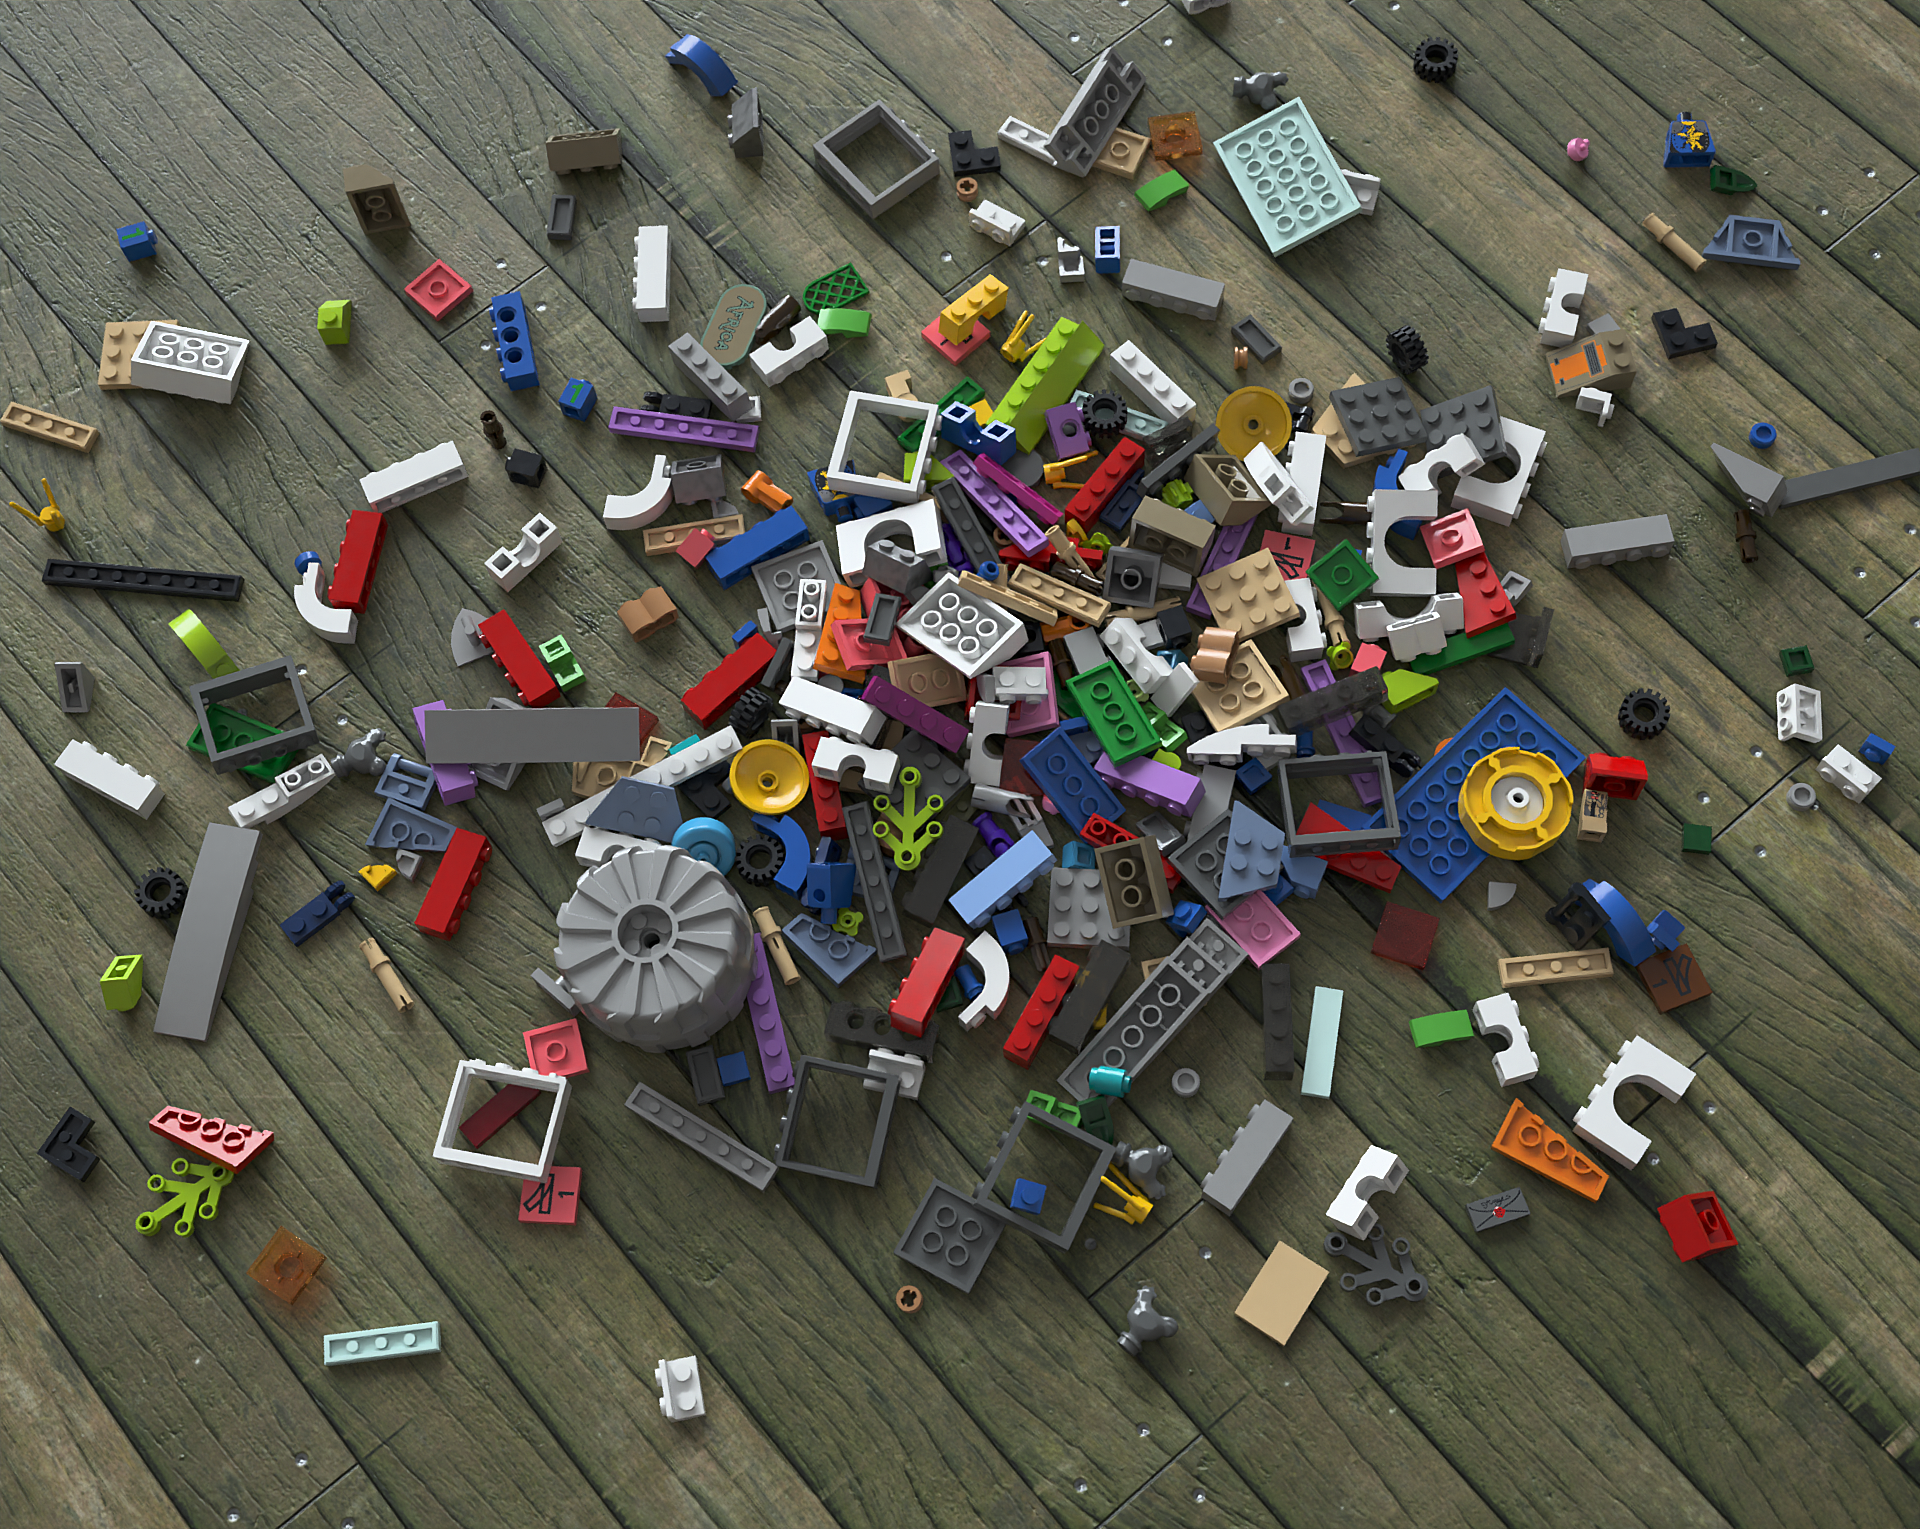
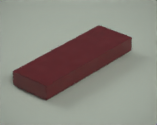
M508 1084L458 1128L479 1149L542 1093L539 1089Z

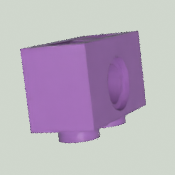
M1072 402L1046 410L1044 416L1058 462L1088 453L1092 442L1089 432H1084L1081 423L1085 421L1081 407L1077 408L1076 403ZM1066 425L1072 426L1076 432L1075 436H1065L1063 427Z

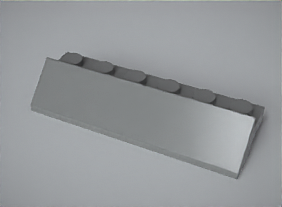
M1112 46L1105 49L1044 144V148L1055 159L1052 166L1080 177L1087 175L1147 79L1133 61L1126 64Z

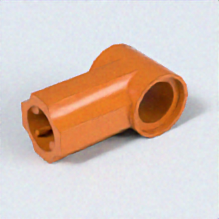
M759 470L741 488L742 494L754 504L761 503L774 513L790 507L793 503V497L775 486L773 481Z
M1071 615L1057 618L1054 626L1045 622L1040 623L1045 646L1051 640L1060 638L1063 641L1064 635L1091 627V624ZM1082 622L1085 625L1082 627H1076L1074 624Z

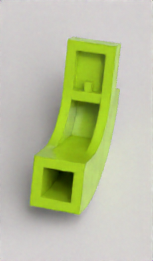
M190 609L168 623L213 679L240 671Z

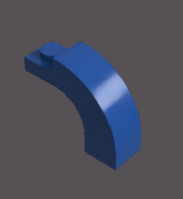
M685 35L680 41L670 47L671 51L665 55L670 64H682L691 69L702 81L711 96H723L738 83L734 74L721 57L710 46L695 36Z
M1398 448L1395 457L1390 456L1385 467L1378 466L1373 491L1375 489L1398 490L1396 482L1405 466L1407 451ZM1401 520L1392 524L1389 528L1403 537L1414 540L1423 520Z
M755 813L751 819L754 829L770 836L772 839L774 838L786 850L784 864L774 878L776 888L799 901L802 897V891L807 888V863H813L808 840L801 827L787 815H784L779 823V820L773 815Z
M1590 878L1581 883L1611 917V920L1604 928L1613 942L1617 956L1635 967L1656 952L1645 924L1630 903L1606 881L1598 884ZM1579 901L1575 902V904H1577L1578 906H1582V904Z

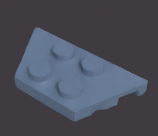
M1729 215L1722 228L1717 231L1713 240L1702 253L1704 259L1793 270H1798L1800 266V260L1794 257L1791 251L1792 244L1789 238L1785 236L1784 228L1778 220Z
M621 776L611 791L602 799L591 815L587 817L586 824L672 843V838L677 829L683 824L674 787Z
M1234 801L1218 902H1224L1228 898L1239 895L1247 896L1258 890L1276 888L1285 833L1239 801Z

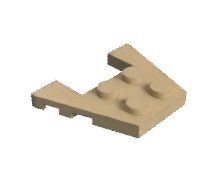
M1354 373L1343 388L1365 383ZM1332 403L1311 431V434L1326 435L1325 450L1343 469L1373 460L1375 456L1385 453L1388 455L1396 453L1398 450L1397 448L1356 457ZM1417 444L1406 447L1412 448L1415 447Z
M650 736L640 761L574 762L573 795L588 799L614 786L621 776L629 778L664 760L670 754L669 749L674 747L673 743Z

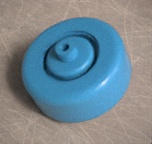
M706 817L689 820L677 829L672 838L671 846L686 849L697 861L711 863L723 876L731 870L735 862L736 844L734 836L730 829L718 820Z

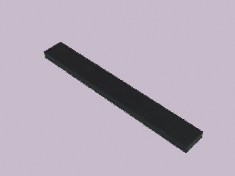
M48 559L42 582L45 585L239 602L244 578L242 575Z

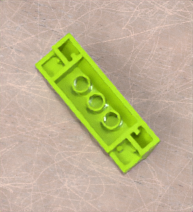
M1064 317L1059 319L985 424V427H987L994 420H997L1015 428L1016 449L1028 455L1034 450L1048 429L1044 416L1045 411L1066 404L1104 349V344L1083 320L1079 325Z

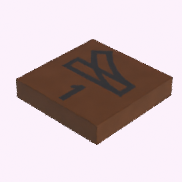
M1687 943L1676 947L1673 952L1671 950L1647 958L1635 966L1659 1015L1712 994V990Z

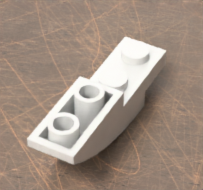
M1262 441L1243 459L1259 487L1272 504L1281 510L1291 524L1297 526L1314 509L1312 504L1290 479V474Z
M800 579L791 679L793 676L807 681L818 682L819 671L812 669L825 621L826 580Z
M1269 724L1239 726L1217 732L1197 741L1187 748V755L1189 761H1193L1197 765L1220 762L1222 765L1231 766L1235 765L1236 762H1243V752H1247L1251 756H1261L1263 753H1274V755L1281 757L1290 756V753H1297L1296 735L1271 734Z
M320 754L275 777L276 783L228 807L229 813L240 828L249 829L263 821L268 825L317 793L335 776V772L325 757Z

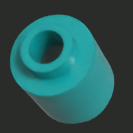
M1106 1066L1092 1068L1089 1077V1089L1095 1090L1096 1094L1123 1098L1125 1093L1130 1092L1132 1077L1128 1076L1127 1070Z

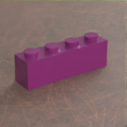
M873 676L860 698L952 753H957L969 732L965 727L878 676Z

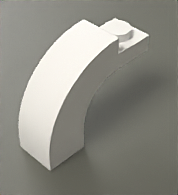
M656 455L651 480L647 487L638 494L632 496L607 495L603 514L607 529L631 530L643 527L656 520L665 512L674 497L671 479L672 466H669L666 456Z
M308 563L307 572L303 575V585H295L294 588L295 602L298 610L309 627L320 637L332 642L355 644L358 625L356 616L351 609H331L322 605L326 574L319 563Z
M986 931L966 948L967 958L983 973L986 980L982 993L958 1016L959 1025L967 1032L972 1027L977 1028L986 1018V1013L995 1020L1003 1010L1010 990L1009 966L1006 956L997 941Z

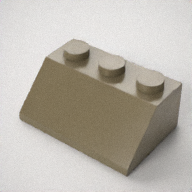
M620 128L550 136L545 143L550 172L556 171L558 175L571 173L570 169L580 168V172L593 171L595 166L613 169L617 168V164H621L623 160Z
M367 164L343 168L345 192L364 234L411 226V221L393 179Z
M1195 454L1183 478L1189 483L1194 493L1213 515L1215 521L1222 526L1242 525L1272 504L1253 476L1235 455Z
M1145 495L1132 517L1128 548L1164 553L1163 563L1198 578L1213 542L1216 525L1211 524L1205 519L1190 515L1182 509H1176L1158 499Z
M1156 835L1094 849L1113 929L1174 915Z

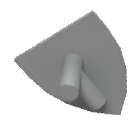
M462 608L457 616L451 632V647L458 667L494 653L491 647L486 649L478 637L482 634L478 624L487 618L477 612Z

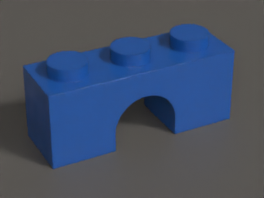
M954 402L940 414L943 416L941 422V437L977 455L985 453L1000 466L1016 453L1015 428L994 420L983 429L976 420V410L959 402Z

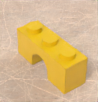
M990 274L941 312L938 332L957 346L973 333L974 324L981 315L990 320L1005 308L1008 287Z

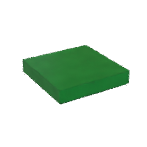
M1347 539L1305 571L1338 612L1379 580L1376 573Z

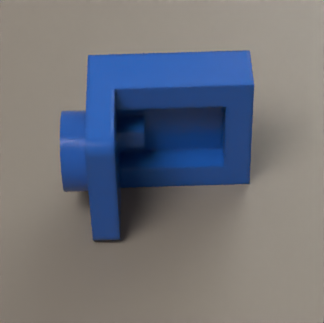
M1180 900L1173 910L1174 915L1169 916L1166 922L1179 937L1184 938L1187 932L1193 933L1207 911L1202 905Z
M1662 910L1647 927L1648 932L1652 935L1653 943L1661 950L1666 947L1672 952L1680 944L1676 938L1685 929L1684 925L1666 910Z

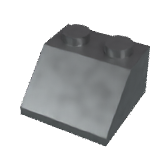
M752 88L733 103L732 115H728L729 129H732V134H728L729 148H734L735 158L764 156L763 117L757 88Z
M721 454L672 462L671 479L676 504L693 505L697 503V500L717 501L722 499V496H726V483Z
M882 539L867 547L862 574L902 594H906L933 579V574L924 559L916 556L910 550H904L895 546L892 541Z
M1112 546L1108 553L1102 599L1108 602L1154 608L1164 553Z

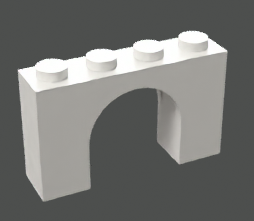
M1500 416L1507 450L1506 457L1515 465L1517 475L1504 483H1489L1471 476L1461 477L1454 493L1451 507L1459 510L1468 508L1470 514L1509 527L1512 518L1518 519L1523 506L1519 504V500L1521 497L1526 498L1531 486L1530 483H1527L1528 477L1534 478L1539 463L1535 462L1537 456L1542 457L1547 442L1543 441L1546 431Z
M1375 489L1372 496H1368L1367 511L1372 512V522L1367 523V538H1371V548H1367L1366 563H1371V569L1379 577V580L1368 588L1370 589V596L1431 597V595L1436 594V568H1408L1396 564L1388 556L1384 540L1388 528L1398 521L1435 520L1438 509V491Z
M934 499L899 507L880 514H873L866 518L848 521L836 526L842 575L851 588L864 585L869 578L862 574L867 547L894 534L912 536L914 538L916 555L924 559L928 567L948 562L941 515Z
M1636 1036L1632 1043L1627 1040L1617 1053L1622 1058L1617 1065L1611 1062L1603 1074V1077L1607 1080L1602 1087L1598 1084L1594 1087L1588 1096V1099L1592 1101L1587 1109L1583 1106L1580 1108L1573 1119L1577 1125L1572 1130L1575 1134L1629 1170L1635 1167L1652 1141L1625 1124L1618 1117L1613 1105L1615 1089L1629 1082L1642 1083L1651 1087L1673 1103H1676L1696 1075V1073L1639 1036Z

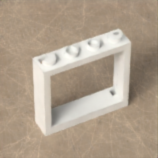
M850 391L826 476L829 489L912 504L918 503L920 494H923L926 490L925 474H929L931 471L932 459L930 454L936 451V431L942 428L943 416L939 415V406ZM861 410L927 420L910 484L844 473Z
M480 1059L460 1060L433 1158L440 1164L547 1184L572 1089L568 1080L565 1079L566 1077L558 1076L556 1073H549V1076L540 1075L538 1071L530 1068H523L522 1071L512 1070L510 1065L496 1063V1066L485 1065L486 1062ZM472 1077L557 1092L539 1165L452 1149Z

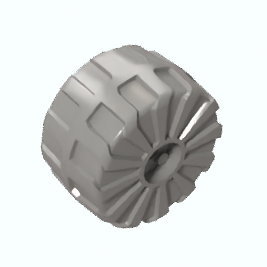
M663 845L656 850L643 851L640 846H635L618 851L613 855L611 861L600 868L593 865L578 879L576 892L569 903H562L557 915L556 923L560 928L559 947L554 949L556 966L564 979L572 1000L588 1020L617 1042L624 1040L640 1047L645 1052L664 1053L666 1050L683 1048L690 1045L695 1047L710 1040L711 1035L737 1017L744 1007L743 1002L748 994L751 982L756 979L758 959L754 949V930L741 898L717 868L711 863L695 860L683 848ZM660 940L659 944H656L649 949V945L652 941Z

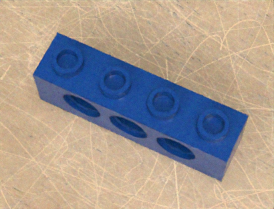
M520 291L491 297L493 307L489 308L492 322H496L493 334L495 341L500 343V348H496L499 362H503L504 368H500L503 383L507 382L511 391L540 385L525 304Z

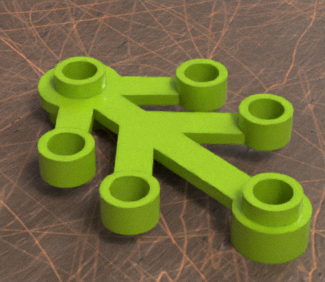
M906 767L899 776L900 782L904 786L903 817L891 805V801L886 795H878L874 799L875 808L879 812H884L903 832V843L890 833V827L883 821H878L874 824L873 833L876 837L883 839L895 851L894 861L896 865L904 871H911L919 866L921 852L934 839H938L943 835L944 829L942 825L937 821H932L926 827L927 832L914 843V833L934 813L940 812L944 808V800L939 795L930 796L927 800V805L915 816V791L922 783V775L916 768ZM908 773L914 774L912 781L905 780ZM881 799L887 800V804L883 808L878 807V802ZM935 799L940 800V805L937 808L931 807V803ZM885 826V833L878 834V827ZM933 826L940 828L937 834L930 833ZM906 852L912 854V858L909 861L903 860V855Z
M184 1158L176 1159L172 1163V1171L176 1175L184 1177L191 1174L204 1178L192 1184L166 1180L157 1174L151 1176L147 1182V1186L154 1193L165 1191L179 1193V1195L154 1212L140 1214L136 1220V1229L145 1236H153L161 1229V1221L185 1205L182 1219L177 1221L174 1230L176 1234L183 1238L191 1236L194 1232L193 1222L201 1193L210 1188L207 1202L199 1208V1215L206 1221H212L219 1213L217 1206L222 1188L231 1183L234 1178V1172L214 1162L206 1166L189 1163ZM185 1163V1169L178 1172V1166ZM223 1169V1174L220 1177H215L216 1171ZM161 1180V1185L158 1188H154V1182ZM212 1207V1213L209 1216H205L206 1209ZM150 1218V1224L147 1227H143L144 1220ZM184 1224H188V1230L181 1233V1227Z

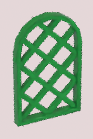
M850 262L807 285L803 291V302L810 312L819 315L820 310L813 309L814 304L823 305L822 309H825L826 306L831 307L829 309H840L870 292ZM851 269L854 272L855 276L849 275ZM836 276L844 277L843 284L834 282ZM847 279L856 280L854 287L846 285ZM859 282L861 283L864 289L857 287ZM821 284L830 285L828 291L819 290ZM833 286L841 288L839 294L831 293ZM844 288L852 290L851 296L842 295ZM808 291L814 292L813 299L806 298ZM818 293L826 295L824 302L816 300ZM829 296L837 297L836 304L828 303Z

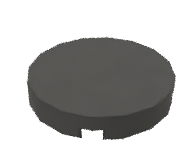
M1016 449V453L1001 465L1029 488L1038 486L1044 476V463L1041 456L1034 450L1028 455Z

